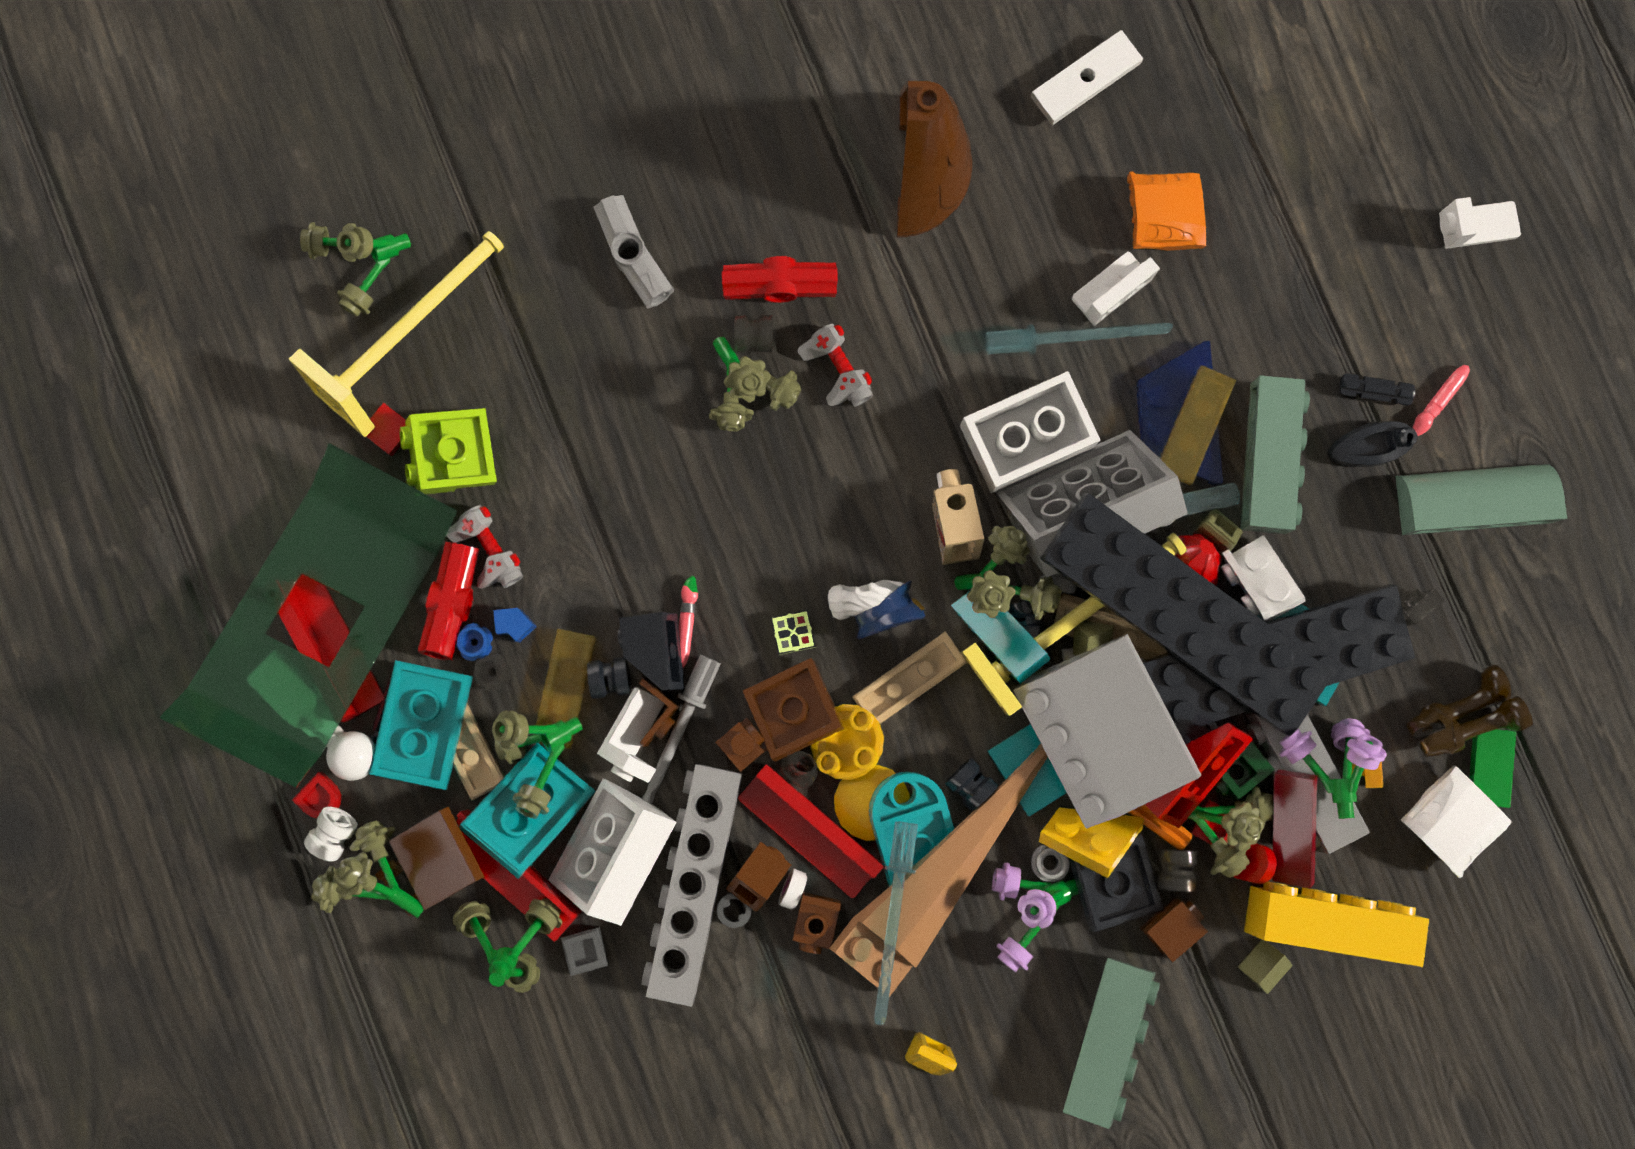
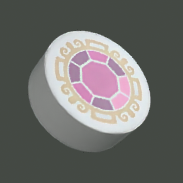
M794 868L790 871L780 894L779 905L791 910L797 906L806 885V873Z

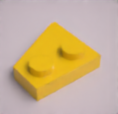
M1059 807L1040 832L1039 842L1108 878L1141 832L1144 819L1136 816L1122 815L1086 829L1076 809Z

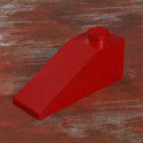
M1227 723L1187 743L1186 746L1201 776L1145 805L1158 819L1180 828L1253 738Z

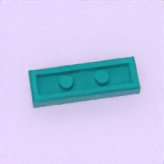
M970 591L951 605L957 615L1020 684L1051 660L1046 651L1008 611L1005 613L999 611L995 618H990L985 613H975L972 609L973 602L967 598V594Z

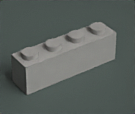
M1253 712L1246 715L1250 722L1247 725L1249 735L1253 738L1256 745H1262L1268 756L1266 760L1275 769L1271 773L1273 778L1278 769L1315 775L1303 759L1291 764L1285 756L1280 757L1279 753L1283 747L1279 742L1286 737L1284 734ZM1307 714L1298 729L1302 733L1306 731L1312 732L1310 737L1317 746L1309 754L1330 779H1341ZM1317 777L1316 849L1318 852L1331 854L1369 834L1370 831L1354 802L1355 818L1338 819L1337 803L1332 802V793H1327L1322 782Z

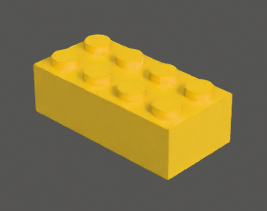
M1268 881L1263 883V888L1250 886L1244 932L1264 941L1423 967L1429 919L1415 915V907L1405 906L1400 903L1378 900V907H1376L1377 901L1364 899V897L1340 893V898L1337 900V894L1302 887L1301 894H1298V888Z

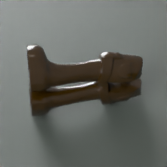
M1492 665L1483 670L1481 687L1476 692L1450 704L1432 703L1422 708L1420 714L1411 719L1406 724V727L1413 738H1421L1433 733L1419 744V748L1425 757H1433L1462 751L1465 748V741L1489 731L1503 728L1523 731L1533 725V719L1526 703L1519 696L1510 699L1511 686L1506 674L1498 665ZM1500 705L1498 709L1477 719L1462 724L1457 722L1479 710Z

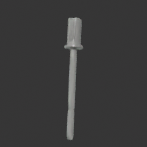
M700 654L683 694L678 693L677 697L684 700L685 703L655 768L656 771L648 784L647 791L642 797L644 801L650 804L653 803L655 793L662 783L695 707L706 708L704 701L721 663Z

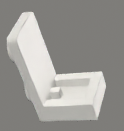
M1471 197L1455 199L1439 213L1440 228L1446 249L1512 240L1521 235L1516 205L1513 201L1472 207Z
M635 687L597 754L614 764L611 771L621 778L631 782L635 776L649 783L656 769L635 755L641 746L639 744L640 741L651 729L664 703L638 687Z

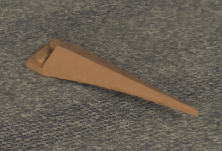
M1042 744L937 846L881 895L856 914L829 948L888 997L891 996L912 966L915 968L918 966L1048 756Z

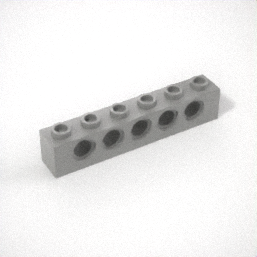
M696 764L694 771L687 770L683 793L689 794L686 809L679 808L675 824V831L681 832L678 847L671 846L666 867L668 870H673L670 886L663 884L658 908L665 909L662 924H654L650 940V946L656 947L653 963L646 962L641 985L648 986L646 993L648 998L690 1007L693 1006L743 773ZM703 795H711L718 802V811L712 817H705L698 811L697 803ZM701 833L708 837L710 849L706 854L698 855L690 849L689 840L693 834ZM694 872L700 876L702 887L698 892L690 893L683 889L681 878L684 873ZM677 911L689 912L694 920L693 927L687 931L677 929L673 923L674 913ZM675 949L682 952L685 957V966L680 969L670 968L665 962V953L667 951Z

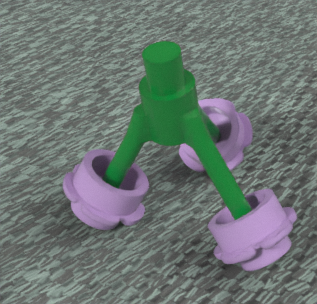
M1343 719L1333 725L1331 737L1334 739V746L1344 752L1342 779H1330L1309 754L1317 746L1310 737L1312 735L1311 731L1302 733L1297 729L1291 736L1284 737L1279 742L1283 747L1279 753L1280 757L1285 756L1291 764L1303 759L1314 774L1318 775L1317 777L1322 782L1327 793H1332V802L1337 803L1338 819L1355 818L1353 802H1357L1356 792L1364 769H1377L1380 762L1384 761L1387 756L1386 751L1382 748V742L1370 736V731L1364 729V725L1356 719ZM1352 764H1355V768L1352 773Z
M1005 862L1002 869L995 868L992 891L999 892L1000 900L1003 901L1005 897L1015 899L1019 888L1029 889L1026 896L1020 897L1018 911L1022 914V921L1030 929L1018 943L1008 937L1002 945L997 944V948L1001 951L997 958L1015 973L1019 968L1023 970L1029 969L1026 965L1033 956L1025 948L1039 930L1048 927L1053 922V917L1059 907L1070 902L1072 896L1079 894L1075 879L1067 882L1060 880L1053 884L1050 882H1034L1022 880L1021 869L1010 866V863Z

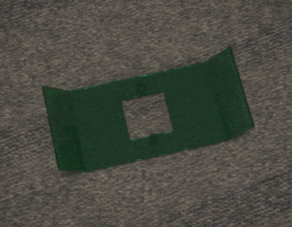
M328 443L307 495L188 688L159 718L297 788L320 758L433 564L457 511ZM301 574L364 606L363 611L330 667L265 635Z

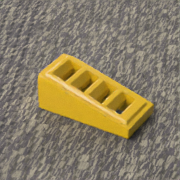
M920 1032L915 1034L905 1055L908 1063L932 1075L941 1076L953 1072L957 1066L956 1059L949 1046Z

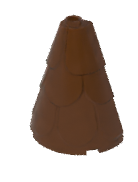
M905 81V85L900 89L899 130L906 131L901 194L897 202V238L920 235L941 225L962 203L972 175L970 141L959 115L958 107L940 84L931 81Z

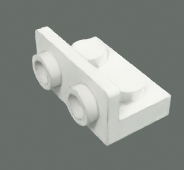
M1126 252L1072 296V300L1095 326L1147 285L1160 268L1151 257L1140 264L1130 252Z
M1264 535L1234 553H1231L1229 549L1222 552L1225 565L1221 566V570L1231 586L1240 585L1246 594L1241 598L1245 608L1256 616L1259 615L1264 622L1272 621L1305 602L1304 595Z

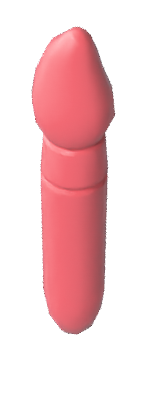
M1462 365L1457 368L1431 399L1424 411L1417 415L1412 428L1415 429L1418 436L1426 433L1431 428L1433 420L1441 413L1463 385L1469 375L1470 369L1468 365Z

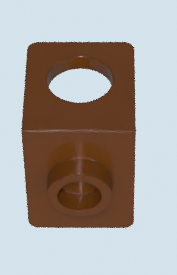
M642 678L639 683L668 706L666 711L640 741L639 744L647 747L655 736L661 740L673 727L675 721L671 717L679 706L650 682Z

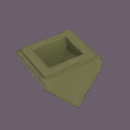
M1213 508L1192 534H1201L1204 538L1213 542L1218 553L1223 557L1222 552L1228 549L1231 551L1236 546L1243 532L1219 510Z
M1083 621L1074 628L1073 640L1074 656L1112 641L1114 625Z
M1261 939L1237 968L1268 994L1293 965L1283 953L1267 941Z

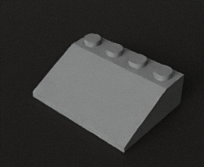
M1131 430L995 492L1012 525L1017 530L1023 531L1026 535L1027 547L1030 549L1029 555L1046 578L1060 573L1042 561L1040 557L1084 493L1094 496L1144 534L1158 527L1170 525L1174 520L1188 514L1178 476Z
M1128 634L1035 673L1013 690L1086 829L1120 817L1201 776L1194 759Z

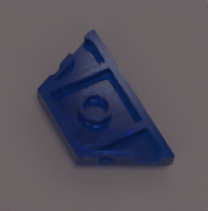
M1204 341L1136 382L1141 441L1164 463L1170 465L1172 469L1184 474L1190 473L1207 480L1211 485L1218 486L1223 484L1211 345L1210 341Z

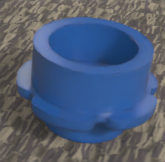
M468 624L459 633L456 648L460 650L461 656L466 660L484 659L492 651V633L486 627L481 628L479 624ZM473 639L478 640V644L476 646H473L471 644V641Z

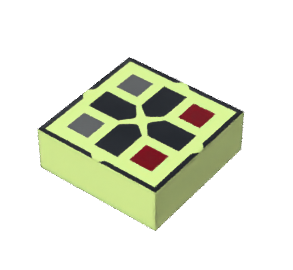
M808 610L771 617L778 655L816 648Z

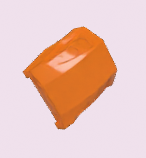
M1129 172L1127 182L1130 184V206L1133 208V249L1171 251L1202 249L1206 247V223L1200 174L1148 175Z

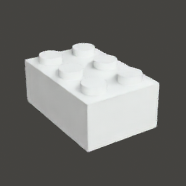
M1068 371L964 417L960 424V428L990 493H994L1094 448L1100 441Z

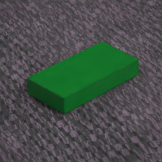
M1497 729L1472 738L1469 779L1497 807H1511L1516 744L1515 731Z

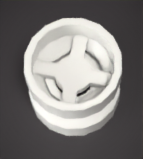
M325 807L317 818V827L309 831L304 840V845L314 856L326 861H336L344 851V841L353 836L358 824L347 812L335 807Z

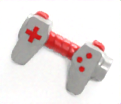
M834 324L826 325L816 331L810 340L798 348V353L805 361L828 354L838 373H840L833 389L826 396L828 405H839L848 399L854 407L859 406L873 397V393L870 390L872 378L863 369L854 370L842 351L841 345L845 341L842 327Z
M481 505L475 506L459 517V521L447 529L446 536L454 543L476 536L489 556L486 559L483 571L477 578L478 588L483 589L492 586L497 581L502 584L503 588H507L523 578L520 571L521 568L519 567L520 560L511 550L503 552L500 545H498L497 540L488 528L492 523L489 510Z

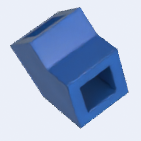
M519 608L493 610L497 635H510L516 642L520 643L537 627Z

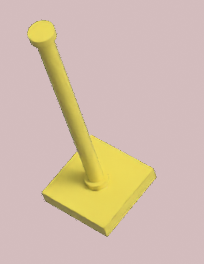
M487 231L482 236L484 241L340 376H331L301 349H298L289 358L313 393L364 438L375 426L351 393V387L493 252L499 253L504 248L501 241L490 231Z
M1175 533L1167 536V542L1162 545L1163 548L1173 555L1178 554L1181 556L1187 551L1185 545ZM1091 596L1033 639L1045 650L1105 605ZM973 643L961 652L1006 715L1010 716L1022 707L1005 684L1010 680L1008 676L1011 673L1001 662L995 661L991 664L976 643Z

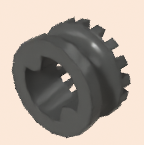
M727 893L718 903V918L727 927H742L751 917L752 909L743 903L746 912L740 913L739 920H730L724 914V907L730 905L731 899L738 898L731 893Z

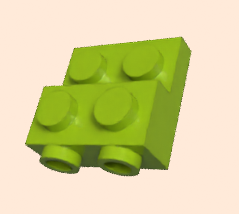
M485 408L411 414L405 421L406 426L400 427L401 447L403 450L409 449L411 464L405 465L406 482L408 487L415 486L416 495L454 492L457 488L494 485L497 482Z

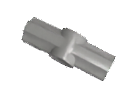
M612 195L602 199L593 207L617 267L624 273L647 309L661 304L674 292V289L646 249L624 196ZM632 246L639 249V253L633 259L626 260L620 257L621 252L627 247Z

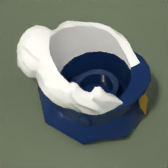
M882 580L860 587H848L839 584L833 586L828 594L829 609L833 617L843 620L849 616H855L859 625L858 639L923 619L926 616L924 613L925 608L921 603L909 595L912 585L911 580L906 583Z

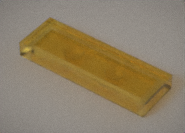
M1202 365L1196 372L1160 457L1178 476L1179 481L1188 485L1193 484L1236 382L1235 379Z
M557 629L536 725L554 724L559 720L566 722L573 717H579L588 677L587 663L592 659L596 641L595 636ZM574 735L571 736V741L564 744L565 748H572Z

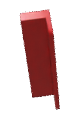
M312 569L288 583L277 580L264 587L336 722H348L379 705L381 700L385 701L386 697L317 570Z
M768 764L760 770L738 797L742 804L850 898H855L871 878H875L884 867L880 861Z
M469 809L460 811L456 815L458 817L456 821L458 826L471 813ZM462 832L484 875L483 878L524 915L530 909L529 905L534 899L542 900L543 898H548L561 910L559 918L562 919L561 927H555L550 934H546L554 942L557 941L580 915L582 910L532 865L518 879Z

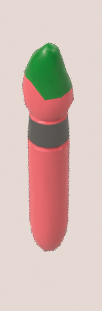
M690 576L685 581L681 591L683 602L678 627L683 668L689 659L695 617V602L698 599L697 583L694 576Z

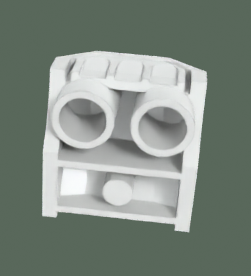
M1455 765L1430 786L1414 807L1401 819L1458 878L1463 876V872L1473 860L1499 837L1512 822Z

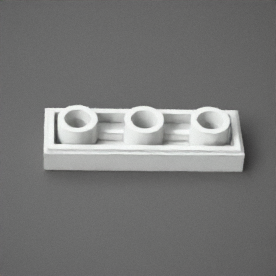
M1120 30L1032 91L1030 97L1051 125H1054L1140 65L1143 58L1124 32ZM1081 77H1088L1091 82H1084Z

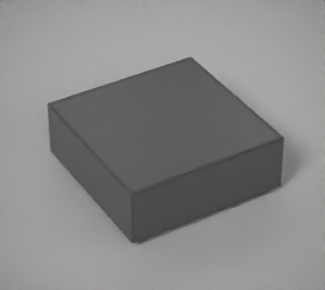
M600 926L560 938L570 976L609 965Z

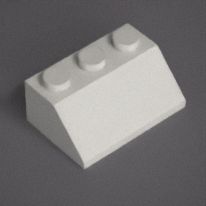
M602 779L553 870L549 881L585 914L622 925L668 840L676 821L653 804L644 801L642 798L609 780Z

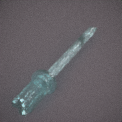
M1155 323L1133 325L1130 327H1107L1036 333L1034 326L1030 324L1027 326V329L986 332L985 347L988 354L1028 351L1030 355L1036 353V345L1166 334L1171 331L1173 324Z
M902 821L895 822L889 866H885V870L894 872L874 1017L876 1025H883L887 1016L905 875L916 874V870H913L912 867L918 824Z

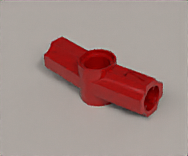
M774 256L764 259L763 263L723 265L722 286L725 300L764 298L769 302L783 303L794 301L797 297H836L838 273L836 263L796 262L791 257Z
M445 542L437 580L432 582L427 596L426 613L428 615L418 647L420 654L443 661L452 660L462 621L468 619L472 607L473 589L471 585L479 554L478 548Z

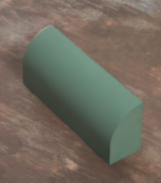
M1549 464L1395 476L1402 535L1550 524L1567 519L1562 482L1557 471Z

